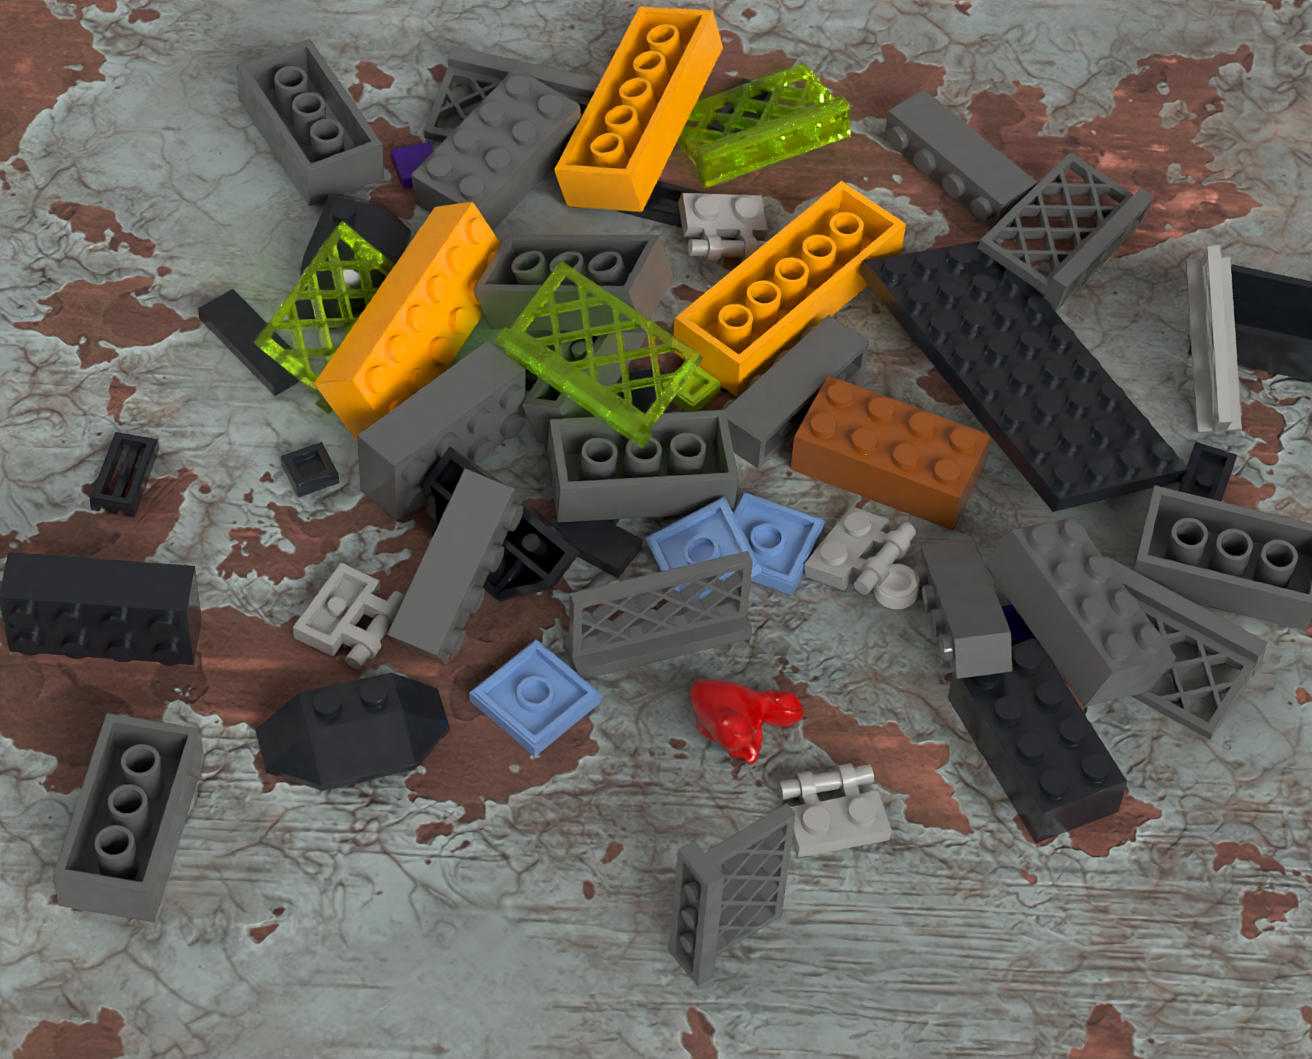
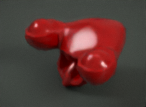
M722 679L698 680L690 688L689 699L697 719V730L703 736L728 750L731 757L746 761L750 765L759 758V752L762 748V727L764 723L786 728L795 725L804 716V705L800 703L796 694L787 690L778 691L770 689L756 691L740 683Z

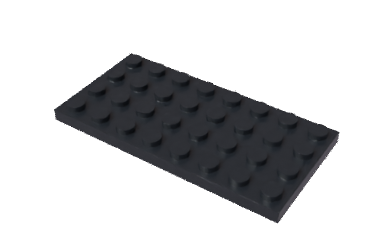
M980 241L864 262L859 273L1052 512L1154 488V485L1163 486L1182 481L1184 473L1189 468L1178 457L1174 449L1161 437L1150 424V421L1127 397L1124 390L1116 384L1100 365L1099 361L1077 338L1074 331L1066 325L1037 289L979 250L977 247Z

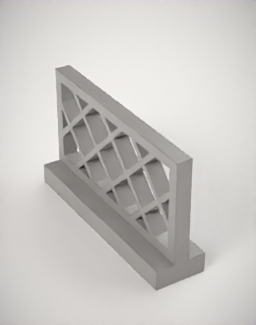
M1221 245L1207 246L1202 259L1186 260L1197 433L1241 431L1230 257L1221 256Z

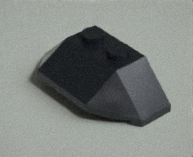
M344 194L329 195L303 256L292 315L293 321L334 330L344 324L345 319L363 312L404 253L411 236V230L382 202Z
M452 447L448 448L423 481L425 495L428 497L432 537L464 469L500 482ZM524 500L521 503L523 506L521 520L514 531H508L502 547H504L502 561L494 573L489 572L482 587L498 601L553 589L580 554V551L561 530Z
M392 672L298 693L255 729L266 773L274 776L281 775L293 782L321 791L415 770L431 753L439 740L443 739L450 731L438 688Z

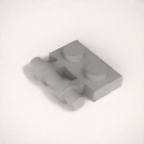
M682 193L678 205L684 237H700V239L689 240V256H703L704 260L719 261L720 257H739L740 261H744L767 242L757 241V239H763L768 230L761 195ZM721 238H735L736 240H721Z
M851 506L805 562L806 577L841 590H845L851 581L856 579L854 582L855 589L859 593L867 595L874 586H880L889 576L890 571L888 568L895 559H902L911 547L910 541L915 536L916 530L911 524L902 522L896 531H891L889 519Z
M340 563L293 626V637L331 656H334L341 645L345 644L352 648L346 656L345 662L351 668L359 670L366 660H372L381 649L380 641L387 631L390 630L405 596L400 592L394 591L387 601L377 597L381 592L380 580ZM364 614L373 618L366 630L356 626Z
M852 763L837 765L836 771L815 775L811 771L796 773L793 779L778 781L781 799L799 797L801 804L791 807L796 813L792 840L798 858L890 840L892 830L879 791L860 794L858 785L874 782V773L870 764L853 767ZM840 790L841 798L820 802L816 794Z

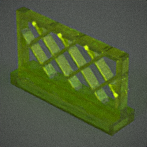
M804 63L697 101L688 120L699 121L696 128L684 126L677 143L698 168V179L707 188L851 136L850 104L842 95L834 97ZM803 80L806 84L805 89L787 87L788 84ZM760 89L773 93L769 102L753 100L751 97L762 94ZM780 98L798 100L796 107L777 104ZM807 102L816 103V105L805 108ZM725 103H734L733 108L735 111L732 115L715 112V110L723 108ZM744 111H763L760 119L742 117ZM771 115L781 116L777 119L769 121ZM715 120L721 121V125L726 126L724 132L706 130L708 123H712ZM735 128H747L746 130L732 134ZM699 141L709 142L697 147Z
M343 221L332 231L254 341V344L320 396L315 404L327 414L334 410L314 385L318 376L310 370L307 357H324L325 364L327 365L338 347L332 346L328 328L344 327L347 336L359 318H353L349 298H365L367 306L379 289L373 288L369 269H378L388 276L395 266L394 263ZM340 238L353 248L356 261H340L336 246ZM331 270L336 290H319L316 272ZM342 270H358L362 289H346ZM308 285L309 290L303 291L305 287ZM311 299L315 319L299 320L295 305L296 300ZM322 299H338L342 318L326 319ZM287 314L288 320H283ZM318 328L322 348H305L301 329ZM290 329L295 349H284L270 337L275 330Z
M563 261L559 262L512 327L508 329L504 326L494 340L499 348L518 364L641 448L645 446L653 435L650 431L652 426L703 359L701 354ZM566 276L578 284L580 300L556 304L554 291ZM586 291L595 297L586 298ZM547 300H548V301H549V306H544V304H545V303L547 302ZM602 304L612 307L614 323L590 328L588 307ZM581 309L584 329L560 334L557 313ZM620 313L629 320L621 322ZM546 315L551 316L553 335L533 338L525 332L534 318ZM641 327L647 331L649 347L625 351L623 330ZM616 332L618 353L594 357L592 336ZM655 337L665 344L656 345ZM585 338L588 359L573 362L565 360L561 343ZM554 344L555 352L546 347V345ZM677 351L687 358L677 372L660 375L657 354ZM651 356L653 377L629 381L627 360ZM620 362L623 382L607 386L600 384L597 378L596 366ZM589 368L590 376L580 369ZM668 383V385L662 391V384ZM655 385L657 399L647 413L644 414L633 406L631 390ZM624 391L625 400L615 393Z

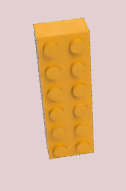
M659 7L638 8L554 169L566 206L634 212L643 211L723 49L713 10Z
M843 181L839 182L675 317L672 351L685 361L690 359L722 382L721 387L735 397H738L746 390L748 384L756 375H763L773 366L774 361L782 351L791 350L800 341L807 328L812 325L817 326L828 315L833 316L868 286L867 282L859 274L865 261L902 254L906 224Z
M473 202L434 207L314 382V385L357 443V435L448 369L483 315L474 288L501 243Z

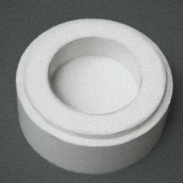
M892 564L888 568L890 572L885 581L880 586L873 587L874 596L880 604L887 608L904 609L911 606L918 597L919 590L913 569L906 565Z

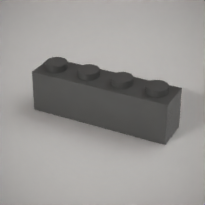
M924 89L888 111L885 140L894 150L902 153L916 165L920 172L932 178L950 197L957 199L979 221L984 222L991 229L1037 185V182Z
M830 315L824 318L817 326L812 325L807 328L800 341L791 350L782 351L767 372L763 375H756L750 381L744 393L735 401L733 399L729 400L721 408V410H726L734 453L759 469L796 434L828 375L850 383L866 368L869 340Z
M648 325L644 332L633 333L570 331L522 402L537 442L548 443L550 419L583 418L596 415L650 333Z
M464 469L387 634L397 645L444 665H447L451 655L456 656L465 640L466 631L463 628L470 613L475 614L479 610L483 602L485 589L482 587L489 572L494 573L502 561L504 555L502 544L508 531H514L523 514L521 503L523 500L514 488Z
M974 537L920 544L921 562L914 563L915 579L918 590L922 589L926 613H931L932 630L934 637H939L943 662H951L956 679L1012 672L1011 631Z

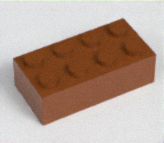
M828 375L794 436L790 469L954 531L985 468L991 436Z

